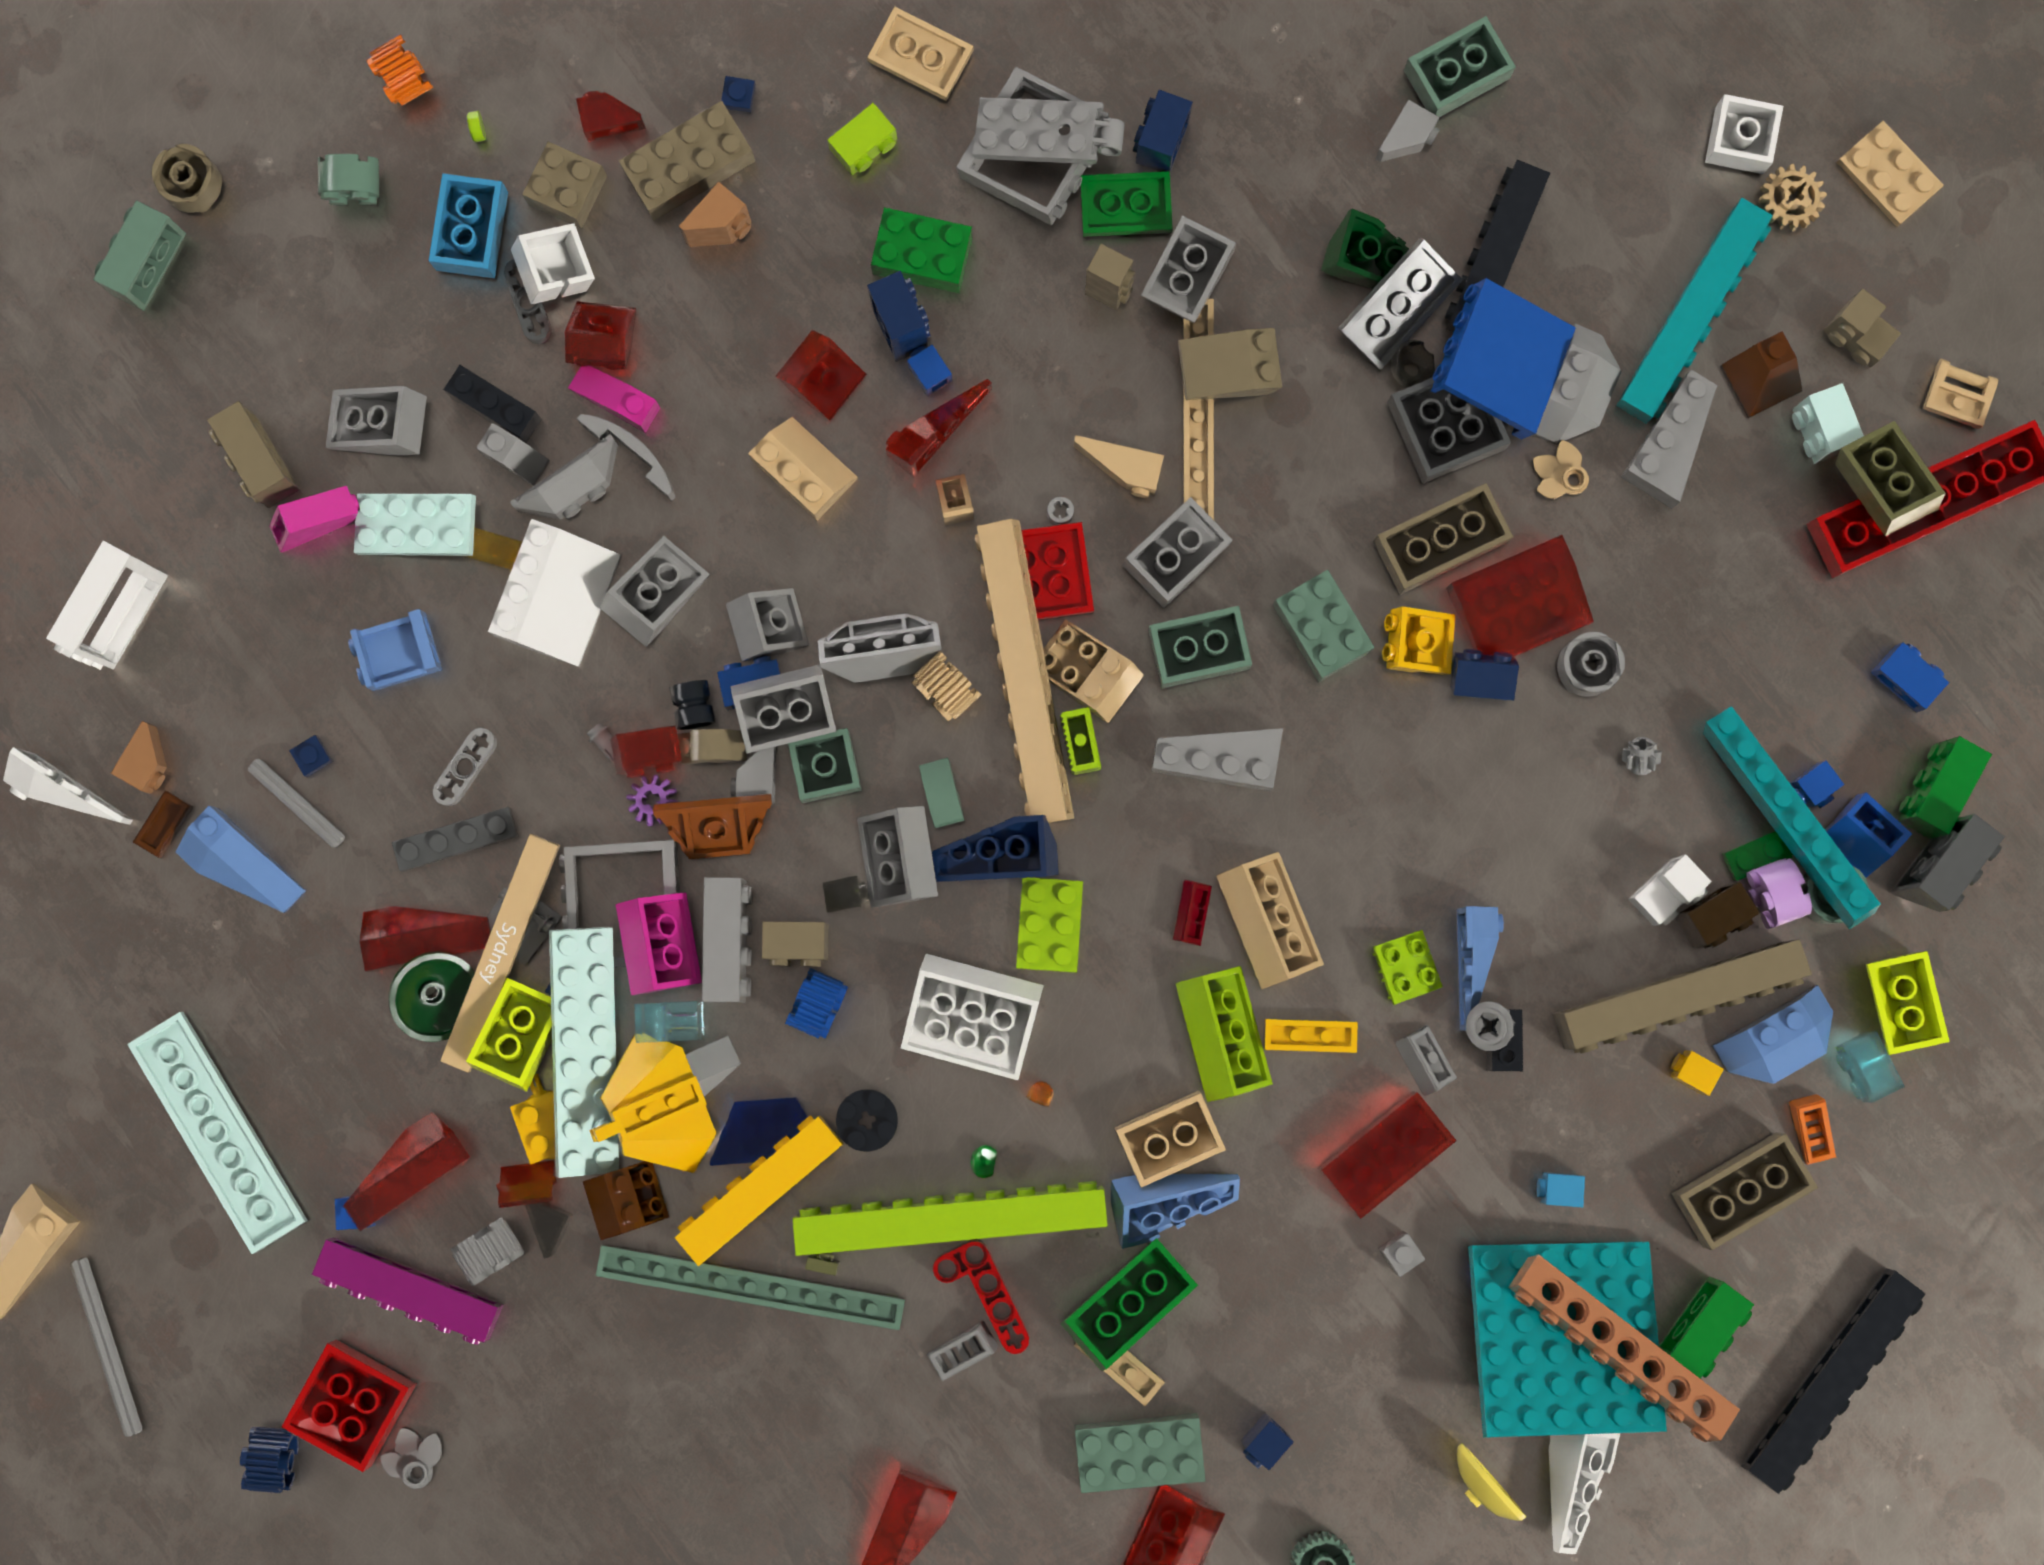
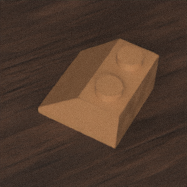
M718 182L679 225L686 244L690 247L733 244L737 238L739 240L744 238L751 228L750 224L752 221L746 204Z

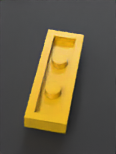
M1265 1019L1264 1050L1357 1053L1358 1022Z

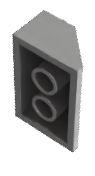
M924 806L894 808L857 818L871 908L938 896Z

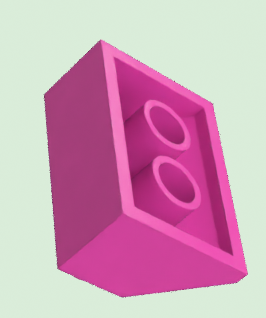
M686 892L636 898L615 904L631 995L658 992L702 983Z

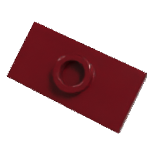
M1184 880L1173 940L1201 946L1212 886Z

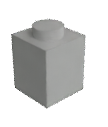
M1404 1231L1378 1248L1394 1273L1399 1277L1426 1260L1409 1234Z

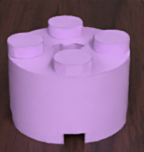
M1786 858L1780 859L1746 873L1751 886V890H1748L1747 893L1755 906L1759 908L1761 919L1766 929H1771L1811 914L1812 903L1810 894L1806 893L1803 895L1801 887L1805 880L1797 865L1790 858L1787 860Z

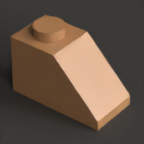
M145 721L140 723L111 772L112 775L149 794H152L153 790H157L162 785L165 779L164 772L167 769L156 726Z

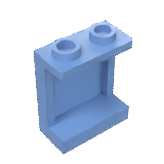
M417 609L408 612L409 616L364 630H350L352 639L348 640L352 655L358 658L360 667L356 671L362 686L365 685L366 688L376 691L442 671L428 618L424 611Z

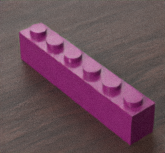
M334 1237L325 1240L312 1275L320 1278L319 1283L331 1288H336L337 1285L348 1289L347 1294L363 1300L367 1296L377 1300L376 1305L389 1311H393L395 1307L405 1311L404 1316L417 1322H422L425 1319L433 1322L434 1329L449 1334L453 1330L463 1334L462 1339L475 1345L490 1340L503 1308L501 1303Z

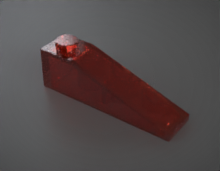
M398 906L363 912L359 940L365 972H378L401 967L412 958L428 952H447L458 955L485 948L491 931L488 917Z
M900 1468L861 1565H910L946 1522L957 1491Z

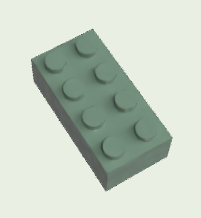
M1197 1413L1074 1425L1081 1493L1206 1481L1200 1420Z

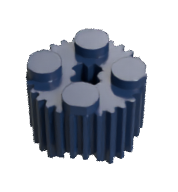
M251 1427L248 1439L249 1447H243L240 1456V1466L246 1468L242 1476L241 1489L270 1493H281L283 1490H291L295 1476L292 1468L294 1455H298L299 1437L292 1435L291 1432L285 1429Z

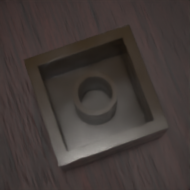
M1736 882L1724 885L1707 895L1697 903L1679 912L1675 919L1692 947L1703 946L1706 949L1709 947L1714 948L1728 940L1727 933L1740 932L1753 925L1754 921L1752 918L1760 914L1742 883Z

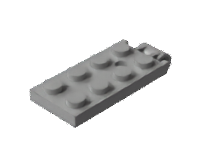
M980 97L973 156L975 159L1096 164L1098 158L1097 151L1106 156H1118L1122 153L1125 123L1114 118L1101 120L1104 108L1103 102ZM1064 126L1070 127V132L1067 135L1060 134V129Z

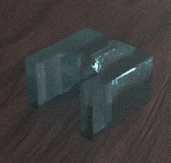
M704 1002L634 1004L636 1043L705 1040Z

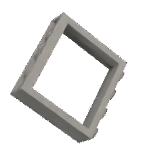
M1015 67L997 97L1021 99L1026 91L1042 100L1083 101L1018 67ZM1102 111L1101 120L1110 118L1109 113ZM975 136L956 169L960 179L1052 226L1056 218L1060 219L1067 208L1066 201L1070 194L1076 193L1082 183L1081 175L1086 167L1090 168L1093 164L1072 163L1047 207L979 173L978 170L985 159H975L973 156Z
M674 840L563 847L564 854L559 856L560 872L565 873V885H561V900L567 906V915L562 917L563 929L579 928L576 857L662 851L664 895L680 893L677 842ZM614 957V968L626 967L625 957Z

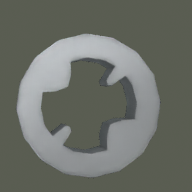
M1056 497L1049 502L1047 517L1053 525L1068 524L1072 520L1074 506L1068 498ZM1060 504L1061 508L1062 505H1065L1067 507L1066 517L1061 518V515H1059V518L1053 515L1055 513L1054 506Z

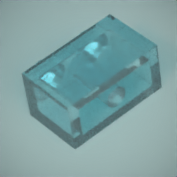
M1866 1031L1835 1047L1838 1052L1836 1060L1844 1072H1848L1852 1080L1850 1087L1857 1099H1861L1866 1103H1873L1905 1087L1877 1031Z

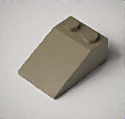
M1275 328L1246 329L1178 341L1185 400L1263 396L1282 388Z

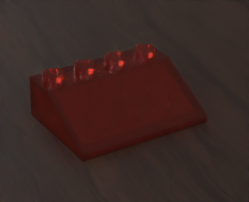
M1563 535L1456 580L1446 588L1473 649L1481 651L1482 655L1493 656L1494 652H1506L1515 657L1594 622L1575 561Z

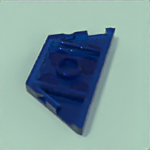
M797 1097L734 1102L717 1147L710 1159V1166L754 1163L761 1156H764L766 1159L771 1157L776 1152L773 1146L786 1135L790 1139L800 1132L797 1126L808 1117Z

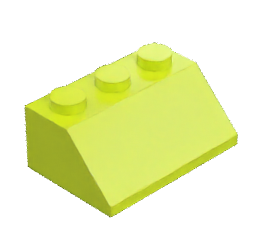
M1928 951L1914 952L1866 964L1888 1055L1950 1042Z

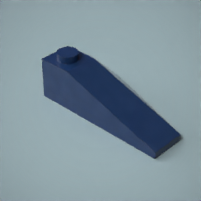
M1045 815L1015 816L932 851L936 882L1059 875L1057 843Z

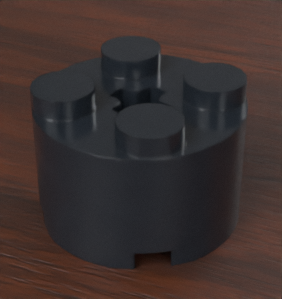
M865 1089L850 1094L840 1104L836 1114V1127L841 1139L852 1149L863 1152L875 1151L884 1147L893 1138L898 1126V1113L895 1105L885 1094L876 1090ZM867 1111L869 1116L874 1115L876 1117V1121L872 1122L871 1129H867L865 1125L860 1126L859 1120L863 1118V1112Z

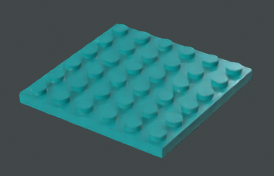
M1649 1242L1472 1245L1468 1247L1483 1438L1667 1432L1664 1407L1659 1403L1654 1404L1646 1400L1640 1394L1641 1390L1637 1386L1620 1380L1615 1375L1616 1370L1608 1364L1603 1365L1590 1356L1591 1351L1582 1344L1576 1345L1568 1340L1564 1335L1566 1332L1557 1325L1552 1326L1545 1322L1539 1316L1541 1312L1533 1306L1528 1307L1520 1303L1514 1297L1516 1293L1508 1288L1527 1258L1539 1254L1659 1347ZM1544 1285L1542 1294L1549 1301L1551 1290L1548 1286ZM1569 1304L1567 1313L1574 1320L1576 1318V1310ZM1594 1324L1592 1328L1593 1335L1600 1339L1601 1329L1597 1324ZM1620 1343L1618 1345V1354L1624 1359L1626 1348ZM1645 1362L1643 1372L1649 1378L1651 1367Z

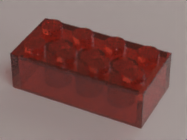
M1412 1091L1318 1169L1356 1217L1361 1219L1457 1140L1420 1094Z

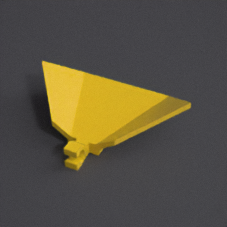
M636 1031L600 1097L612 1121L589 1130L593 1142H600L617 1134L623 1156L694 1173L716 1135L698 1080L692 1073L682 1047Z

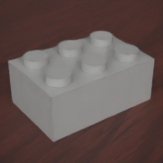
M820 664L730 686L746 753L837 732Z

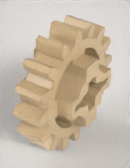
M1790 164L1786 171L1781 166L1775 171V174L1770 173L1765 179L1767 183L1760 187V191L1765 194L1758 199L1759 203L1766 204L1763 210L1773 215L1769 221L1770 224L1777 220L1779 221V229L1782 230L1786 224H1789L1790 230L1795 231L1799 224L1804 229L1810 224V221L1814 222L1819 217L1818 212L1825 208V204L1820 201L1827 196V193L1819 191L1824 182L1814 181L1817 174L1815 171L1808 175L1806 174V166L1803 165L1799 171H1796L1794 164ZM1798 191L1799 193L1795 196L1796 199L1786 204L1789 196Z

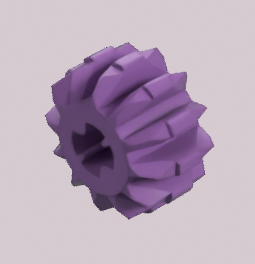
M656 774L653 775L651 784L646 776H642L641 782L643 787L633 783L631 787L637 791V794L627 795V800L636 802L628 807L629 812L639 811L635 820L641 822L646 817V824L648 826H653L655 819L653 806L646 804V800H650L648 795L652 793L657 797L660 796V801H656L658 804L679 802L670 799V797L678 793L676 788L667 790L671 781L665 779L659 785L660 778ZM660 818L657 819L659 824H664Z

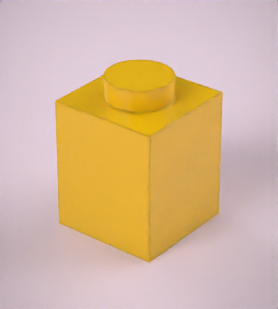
M1684 1050L1683 1054L1678 1053L1673 1060L1671 1069L1674 1071L1670 1077L1701 1095L1710 1096L1724 1069L1693 1051Z

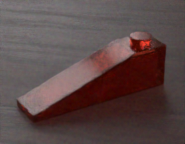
M989 379L982 381L905 426L901 432L898 430L893 432L886 441L887 448L885 450L887 456L915 478L990 393L992 382Z
M431 1112L404 1130L343 1207L361 1232L464 1165L470 1156L454 1132Z

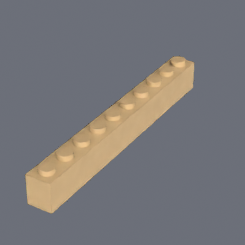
M1007 519L977 526L978 534L975 535V543L978 551L982 552L983 564L980 566L983 580L987 582L989 593L986 594V603L989 611L993 612L992 635L994 640L998 641L1000 653L997 654L999 669L1004 671L1006 683H1003V694L1005 700L1009 701L1011 713L1008 714L1010 729L1015 731L1017 743H1014V754L1017 761L1020 760L1022 772L1019 774V781L1022 790L1026 791L1028 801L1025 803L1026 816L1045 815L1048 823L1074 819L1020 521Z

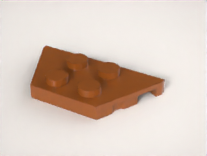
M771 794L654 804L653 814L656 819L660 818L666 825L668 834L681 845V850L688 859L750 854L755 843V837L763 825L765 814L772 805Z

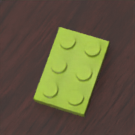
M1022 878L1016 969L1077 973L1083 881Z

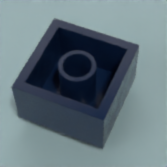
M1158 90L1155 99L1150 97L1144 113L1143 125L1145 126L1139 125L1134 138L1133 152L1137 153L1136 164L1158 172L1171 171L1189 124L1192 101L1162 90Z

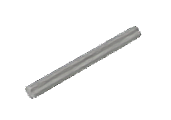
M87 1258L74 1260L70 1263V1268L123 1433L126 1437L138 1434L143 1428L89 1260Z

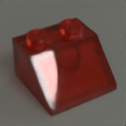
M577 301L565 329V363L576 364L581 367H605L609 370L625 369L631 355L636 308Z
M812 330L777 373L776 377L793 394L830 421L867 374L831 338Z

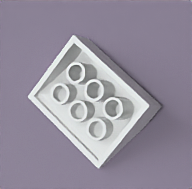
M531 519L488 632L494 637L579 667L600 614L601 604L610 588L622 555L559 528Z
M925 954L900 1049L1019 1080L1044 985Z

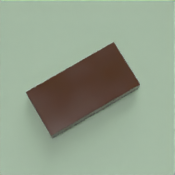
M165 790L133 840V843L154 856L162 858L193 809V806Z

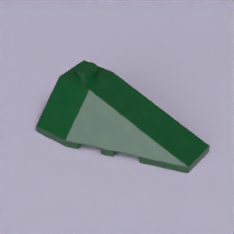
M1352 208L1348 211L1328 243L1321 271L1347 282L1374 289L1406 254L1409 248L1405 246L1406 242L1400 237L1396 238L1384 228L1386 225L1379 219Z

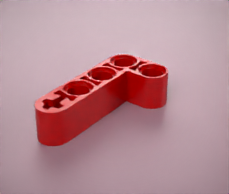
M972 1239L939 1255L933 1264V1273L937 1280L943 1283H950L968 1274L1004 1349L1011 1354H1019L1026 1350L1029 1345L1028 1330L987 1245L981 1240ZM969 1247H980L984 1253L982 1260L979 1262L968 1260L966 1251ZM942 1260L953 1261L956 1266L954 1274L944 1276L940 1273L938 1265ZM985 1274H991L997 1279V1285L992 1290H985L980 1286V1278ZM1005 1302L1009 1305L1011 1309L1009 1316L1006 1318L995 1316L993 1307L997 1303ZM1014 1319L1018 1322L1012 1323L1015 1333L1017 1335L1023 1334L1021 1344L1018 1346L1014 1342L1008 1343L1007 1340L1010 1339L1008 1327L1006 1326L1003 1330L1000 1328V1326L1008 1325Z

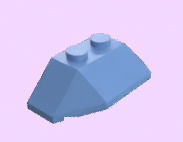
M1815 985L1711 1046L1728 1073L1775 1084L1827 1053L1833 1010L1819 986Z

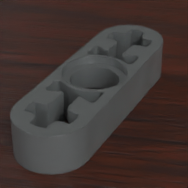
M513 259L506 264L504 275L523 333L530 342L542 344L550 338L552 333L543 302L536 303L530 309H524L520 306V299L527 293L525 287H521L517 278L512 276L517 268ZM535 315L539 325L545 326L541 329L540 335L536 336L534 332H530V330L534 329V325L529 316Z

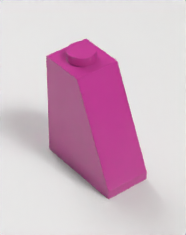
M346 485L278 505L269 527L280 553L353 523L358 514L359 503L356 496L350 494Z

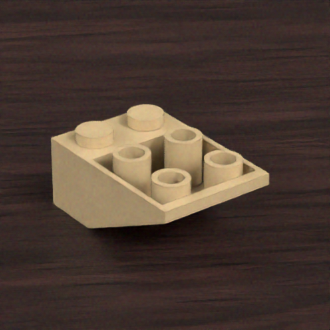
M1066 619L1043 649L1049 682L1084 708L1089 707L1091 713L1107 723L1111 721L1144 676L1131 660Z

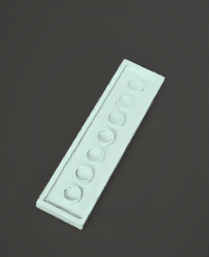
M594 927L549 930L556 1176L564 1178L605 1174L619 1169L618 1135L616 1134L600 1142H593L589 1130L612 1121L600 1097L616 1069L613 928Z
M184 1012L175 1014L127 1044L251 1254L257 1253L308 1221Z

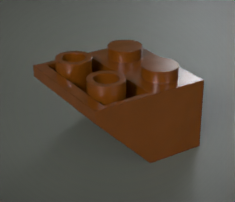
M643 1161L582 1181L600 1240L618 1236L670 1218L653 1163Z

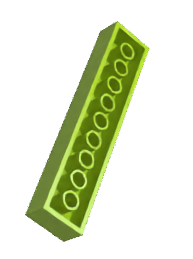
M1096 1181L1078 1182V1188L1066 1189V1184L1047 1185L1048 1191L1035 1192V1187L1017 1188V1194L1005 1195L1004 1189L986 1191V1197L974 1198V1192L955 1194V1200L943 1201V1195L925 1197L923 1203H913L912 1198L895 1199L891 1206H882V1201L864 1202L861 1204L862 1208L851 1209V1204L833 1205V1207H830L831 1211L821 1212L820 1207L802 1208V1210H799L800 1214L792 1218L795 1255L1108 1227L1103 1186H1097Z

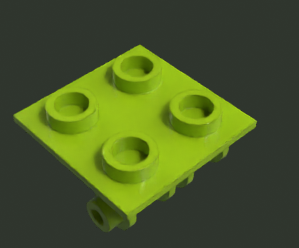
M1423 930L1373 946L1375 953H1372V956H1375L1378 967L1381 969L1378 972L1379 974L1382 973L1384 977L1381 981L1386 983L1385 986L1389 995L1387 998L1392 1000L1393 1005L1443 987Z

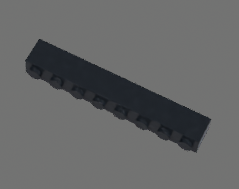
M1886 1268L1741 1467L1774 1492L1780 1494L1782 1490H1787L1794 1482L1795 1475L1793 1474L1799 1466L1805 1465L1813 1455L1812 1449L1818 1440L1825 1439L1832 1429L1830 1424L1837 1415H1842L1847 1410L1850 1404L1848 1399L1855 1390H1860L1868 1380L1867 1373L1873 1365L1877 1366L1885 1358L1887 1353L1885 1349L1889 1343L1901 1336L1905 1329L1903 1324L1908 1317L1915 1315L1923 1305L1922 1298L1926 1293L1897 1271Z

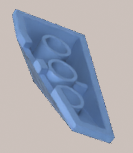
M1171 1174L1142 1188L1135 1175L1111 1180V1206L1121 1248L1124 1249L1152 1242L1156 1238H1160L1159 1232L1174 1225L1179 1229L1186 1225L1185 1220L1199 1213L1206 1216L1239 1200V1175Z

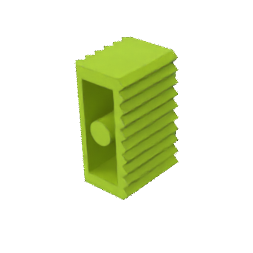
M1086 707L1062 712L1060 721L1063 727L1064 744H1066L1067 756L1069 757L1068 762H1070V773L1072 775H1079L1101 770L1090 708Z

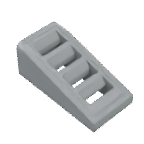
M982 1321L930 1351L927 1356L941 1380L944 1381L994 1354L998 1349V1344L986 1323ZM975 1335L978 1337L984 1349H981L978 1341L975 1338ZM966 1340L974 1352L972 1356L963 1343ZM953 1347L957 1348L963 1359L962 1362H959L952 1349ZM944 1352L953 1366L950 1369L941 1356Z

